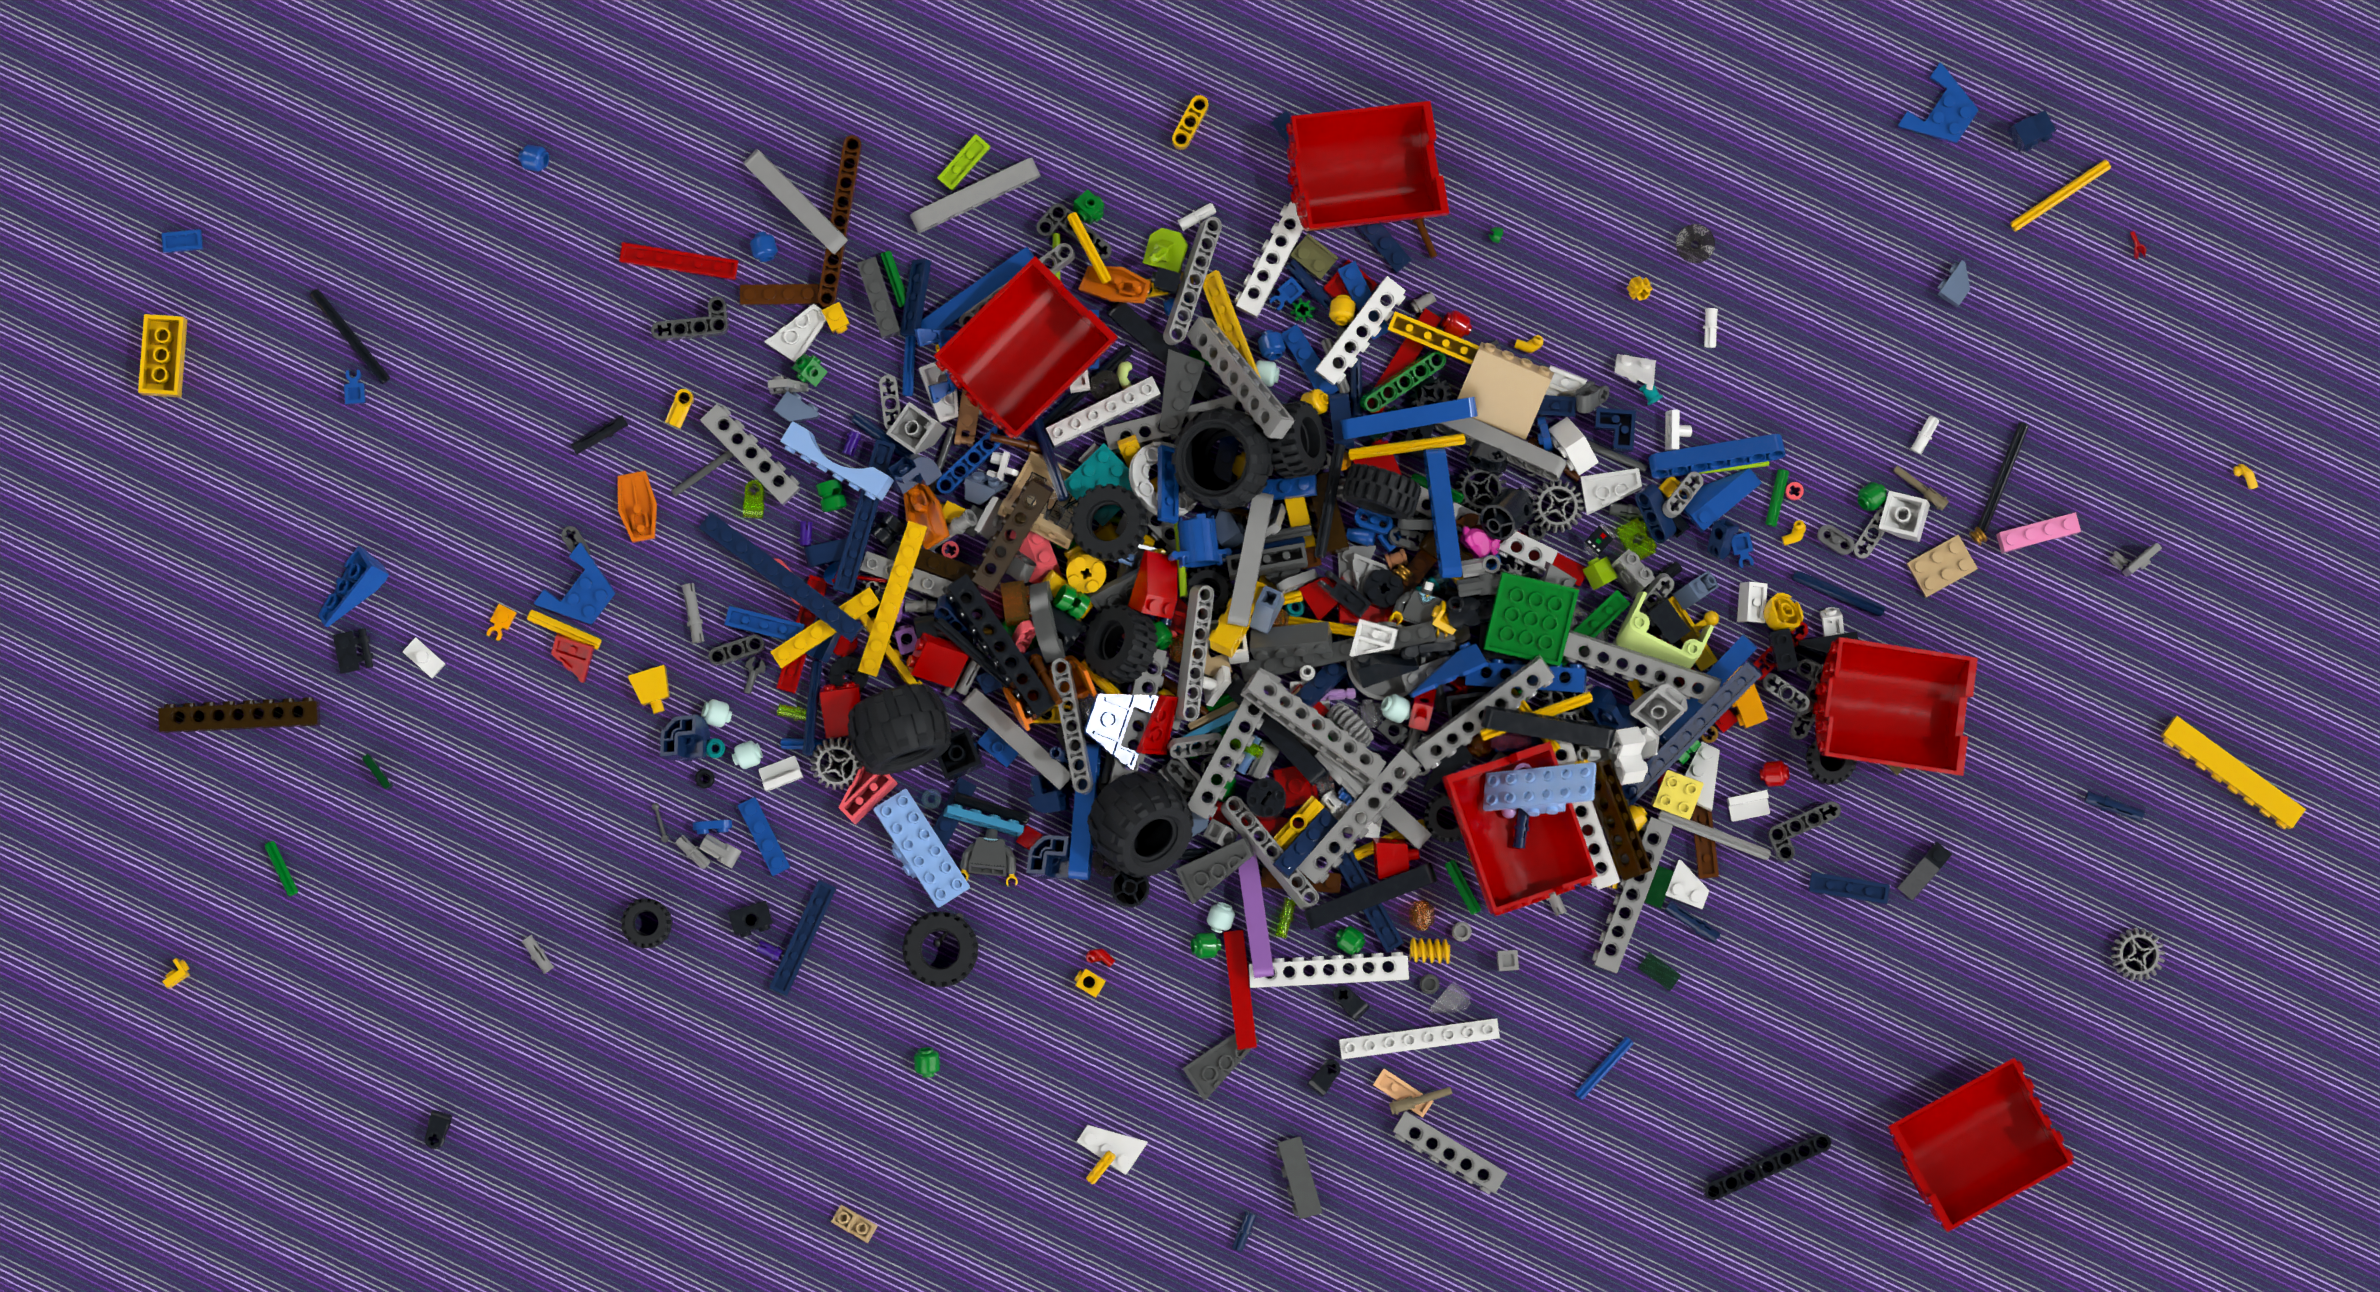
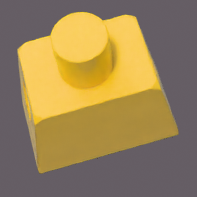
M665 665L628 676L643 706L651 704L653 714L665 711L662 700L670 698Z

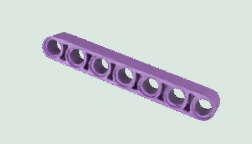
M1254 853V856L1242 864L1238 870L1254 978L1274 976L1258 861Z

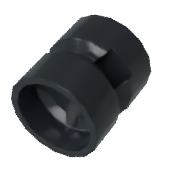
M887 511L881 518V523H876L872 527L871 533L889 548L895 541V536H900L905 531L906 526L890 511Z

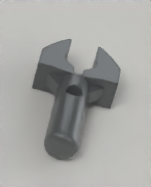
M752 657L746 662L745 668H748L750 673L744 693L751 694L757 675L765 673L766 666L763 659H761L760 666L755 671L753 663L756 657Z

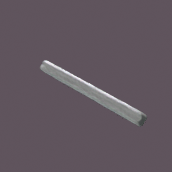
M1661 810L1658 820L1764 860H1768L1771 851L1769 849Z

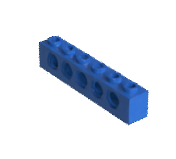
M1492 659L1491 663H1488V666H1486L1492 671L1489 678L1482 676L1484 668H1481L1466 675L1465 685L1496 687L1504 681L1501 675L1504 669H1510L1512 675L1525 665H1523V661L1511 660V664H1503V660ZM1562 663L1561 666L1551 664L1549 668L1555 676L1552 679L1553 682L1545 688L1542 686L1538 689L1542 691L1585 693L1587 669H1582V665L1570 664V668L1562 667ZM1564 672H1568L1571 676L1568 683L1561 682L1560 677ZM1531 675V678L1527 680V682L1535 683L1538 680V677L1536 675Z

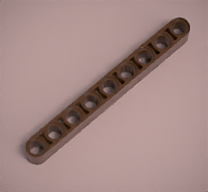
M855 135L847 136L843 142L830 220L846 238L848 236L862 151L861 141ZM851 141L858 143V147L854 150L847 147ZM846 161H854V167L852 169L845 168L844 164ZM849 179L852 181L851 186L843 188L841 186L843 180ZM845 198L849 201L848 205L843 208L839 207L838 201ZM837 218H844L845 224L838 227L835 225V220ZM846 243L836 254H833L826 247L818 292V301L824 309L837 302ZM830 257H838L839 262L836 265H830L828 263ZM829 275L836 278L835 282L831 285L825 283V279ZM831 295L833 298L831 303H823V296Z

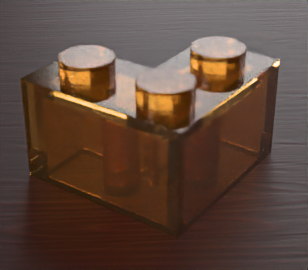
M1024 580L1000 583L1006 626L1019 625L1024 621L1030 620L1029 617H1032L1031 607L1028 605V602H1030L1029 586H1025Z

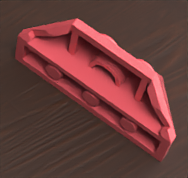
M1012 530L1009 538L1011 539L1016 538V533L1014 530ZM1030 531L1019 549L1021 553L1036 563V568L1029 582L1032 584L1041 583L1051 569L1062 576L1050 541Z

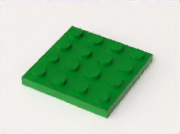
M1502 571L1483 649L1530 660L1540 655L1546 663L1561 666L1579 589Z

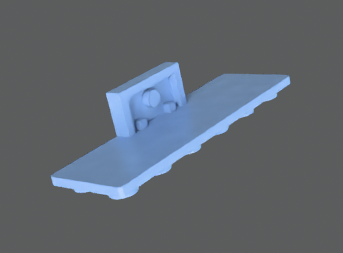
M1590 762L1486 773L1483 809L1485 811L1521 808L1530 816H1539L1543 813L1555 815L1558 812L1565 811L1566 803L1593 801L1596 764Z
M907 789L900 791L873 809L894 841L892 844L893 855L896 859L901 860L903 863L902 868L908 876L911 875L913 879L915 877L918 878L937 908H940L970 888V885Z

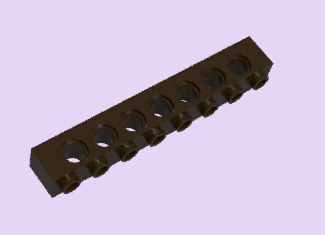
M313 697L302 698L300 702H294V698L282 699V702L275 703L274 699H265L263 703L255 704V700H245L243 704L236 705L235 701H224L223 705H215V702H204L203 706H195V703H184L183 707H176V704H164V708H158L159 732L174 733L320 726V702L314 701ZM297 707H302L303 715L296 718L294 710ZM277 708H282L284 714L281 718L277 719L274 716V712ZM257 709H262L264 712L261 719H256L254 716ZM222 710L224 718L221 721H217L215 714ZM237 710H243L244 717L241 720L235 719V712ZM202 711L204 719L201 722H197L195 715ZM182 712L185 716L184 721L177 723L175 717L178 713Z

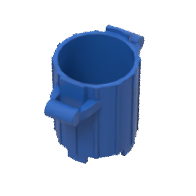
M1196 514V517L1189 518L1186 521H1182V517L1179 518L1177 526L1180 552L1173 551L1168 555V560H1179V568H1196L1215 564L1220 566L1223 564L1222 558L1230 556L1232 550L1230 548L1218 549L1214 515L1206 518V514Z

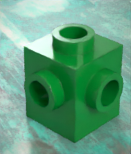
M1087 189L1074 201L1073 211L1077 213L1081 221L1091 225L1094 221L1098 222L1103 217L1105 204L1099 196H1095Z
M803 353L792 367L797 372L796 377L803 383L807 381L815 387L828 372L820 365L821 361L813 354L809 357Z

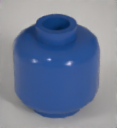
M526 145L519 152L518 159L524 169L542 171L549 163V153L542 146Z
M759 232L750 241V247L755 259L760 262H767L775 258L778 249L773 235Z
M1266 330L1257 341L1261 355L1268 360H1277L1285 352L1286 346L1279 332Z

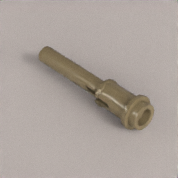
M1898 465L1893 470L1895 474L1924 494L1923 498L1934 504L1937 510H1943L1949 503L1947 497L1944 498L1933 490L1932 487L1927 488Z
M1447 1087L1414 1098L1410 1096L1398 1101L1392 1100L1389 1105L1392 1115H1399V1112L1414 1109L1415 1105L1453 1093L1451 1087Z

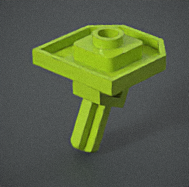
M1161 228L1150 234L1142 263L1180 273L1188 247L1182 233Z

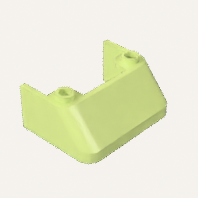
M1638 592L1616 637V645L1691 669L1701 655L1714 626H1704L1698 640L1689 639L1679 649L1646 633L1650 621L1648 616L1639 610L1647 593Z

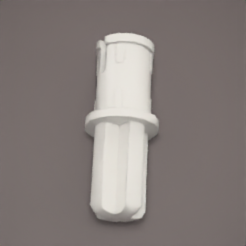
M1209 203L1196 211L1192 210L1191 214L1177 221L1181 229L1185 231L1197 223L1201 224L1202 220L1215 214L1216 209L1212 203Z
M1706 308L1705 326H1703V329H1705L1704 346L1714 348L1716 346V331L1719 329L1717 326L1718 309Z
M1933 416L1928 417L1922 430L1918 431L1919 435L1910 448L1911 450L1922 455L1928 441L1932 440L1931 436L1939 423L1937 418Z

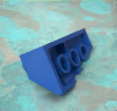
M1750 468L1701 486L1683 509V512L1702 533L1714 521L1721 518L1762 484V482Z
M358 546L344 565L346 570L342 578H337L335 582L337 586L334 593L328 595L318 615L325 627H329L376 592L389 576L383 564L361 546Z
M1470 642L1458 646L1460 650L1454 652L1410 692V697H1416L1437 688L1440 684L1449 683L1457 679L1456 677L1468 675L1488 666L1476 644L1471 645Z

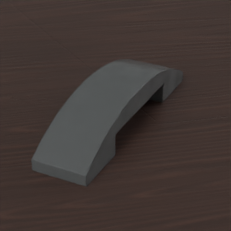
M1049 581L1030 585V607L1034 630L1046 663L1053 662L1058 658L1065 659L1062 639H1058L1050 601L1053 600Z

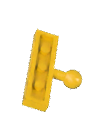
M1674 596L1668 599L1691 630L1680 638L1682 644L1689 639L1698 640L1700 636L1699 631L1704 626H1715L1719 622V615L1715 611H1708L1701 621L1694 624L1686 610H1683ZM1707 643L1695 662L1700 672L1718 661Z

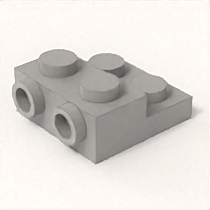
M1630 549L1612 564L1618 576L1616 580L1632 598L1655 579L1652 571L1640 562L1639 556Z

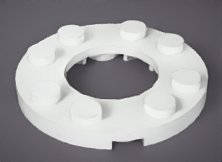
M1152 442L1144 446L1134 455L1129 466V481L1134 495L1138 497L1142 505L1145 506V509L1157 515L1158 493L1154 491L1153 485L1148 480V472L1153 464L1158 463L1159 446L1176 447V445L1168 442ZM1181 486L1179 491V517L1188 513L1198 503L1185 494L1183 486Z

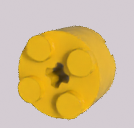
M1084 550L1073 554L1066 564V576L1069 585L1078 592H1096L1103 585L1106 578L1104 561L1090 556ZM1088 568L1090 573L1084 575L1083 571Z

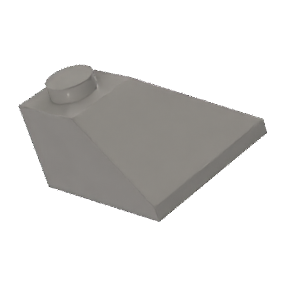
M908 402L886 434L914 454H918L935 445L946 428Z

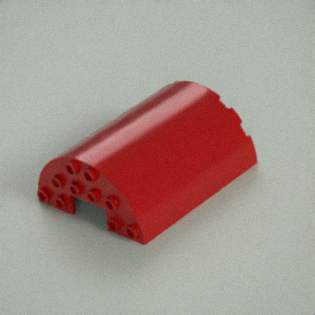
M1431 101L1291 116L1290 123L1286 124L1287 134L1289 135L1287 157L1290 164V173H1288L1287 177L1288 184L1292 185L1293 192L1290 194L1291 202L1296 205L1297 216L1305 231L1440 217L1449 214L1443 175L1439 176L1434 149L1437 136Z
M1034 256L934 355L937 360L935 365L942 372L945 370L950 375L951 382L959 390L962 388L966 392L965 396L974 407L980 406L979 410L989 421L992 420L998 429L1001 430L1003 428L1004 433L1010 439H1017L1118 339V336L1091 310L1085 308L1064 287L1063 283Z
M1842 637L1837 638L1831 643L1823 665L1820 683H1817L1815 694L1818 696L1817 703L1815 702L1813 706V714H1816L1815 732L1818 752L1823 756L1963 776L1968 736H1963L1967 699L1973 697L1978 658Z
M1551 742L1442 778L1489 914L1494 913V916L1550 898L1549 894L1553 892L1557 896L1574 890V885L1579 883L1581 887L1591 884V879L1598 877L1572 803H1566L1565 811L1558 812L1555 815L1543 813L1539 816H1529L1528 827L1530 829L1527 831L1525 849L1512 847L1518 808L1513 818H1505L1501 810L1485 811L1483 809L1486 773L1511 771L1521 763H1526L1532 768L1559 766Z
M2013 1058L1888 1126L1890 1135L1894 1136L1891 1140L1898 1153L1902 1152L1903 1154L1900 1156L1901 1161L1924 1203L1932 1206L1930 1209L1931 1214L1937 1222L1942 1223L1941 1227L1946 1232L1953 1230L2074 1164L2072 1152L2069 1148L2065 1149L2062 1143L2064 1141L2062 1134L2059 1130L2051 1129L2050 1125L2052 1122L2049 1116L2042 1113L2040 1109L2042 1104L2038 1097H2033L2034 1091L2032 1089L2035 1088L2029 1077L2026 1079L2023 1073L2025 1069L2020 1060L2016 1061Z

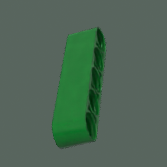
M1440 351L1427 352L1363 395L1360 399L1361 408L1367 412L1380 410L1441 369L1446 363L1445 355ZM1434 355L1438 356V363L1436 365H1433L1431 361ZM1420 365L1423 369L1422 374L1417 376L1415 370ZM1402 376L1406 378V385L1403 387L1399 383ZM1386 387L1390 389L1388 397H1385L1383 394ZM1370 398L1374 399V406L1372 408H1369L1367 405V401Z

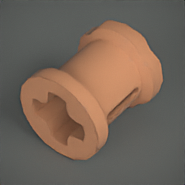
M1403 548L1390 555L1384 554L1390 571L1397 567L1399 563L1409 564Z

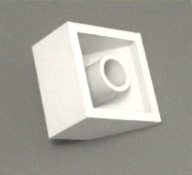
M1889 491L1879 529L1903 539L1920 542L1930 507L1928 500Z

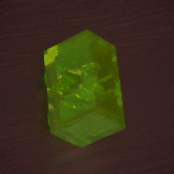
M1638 517L1615 530L1626 551L1630 549L1632 552H1635L1639 556L1640 561L1656 553L1655 548H1657V545L1652 537L1648 538L1645 532L1648 529L1644 521H1639ZM1635 535L1637 538H1642L1640 542L1641 545H1639L1638 543H1633Z

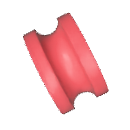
M1798 482L1790 483L1785 489L1786 497L1794 501L1801 498L1804 492L1803 486ZM1792 486H1793L1794 488H1797V487H1798V488H1799V491H1798L1797 493H1798L1799 495H1798V496H1795L1794 494L1790 495V493H1789V491H1791L1790 487H1792Z
M953 541L944 543L942 546L943 556L955 559L959 555L957 543ZM948 545H950L951 547H956V551L954 550V555H951L950 553H945V550H947L946 547Z

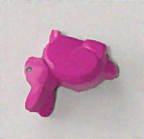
M1468 526L1462 528V535L1459 539L1462 546L1467 548L1473 555V559L1484 558L1488 554L1495 556L1499 551V542L1501 541L1488 537L1484 530L1469 528Z

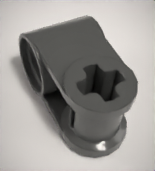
M1588 381L1584 386L1576 390V410L1580 413L1592 412L1608 399L1609 387L1605 385L1599 386L1593 381Z

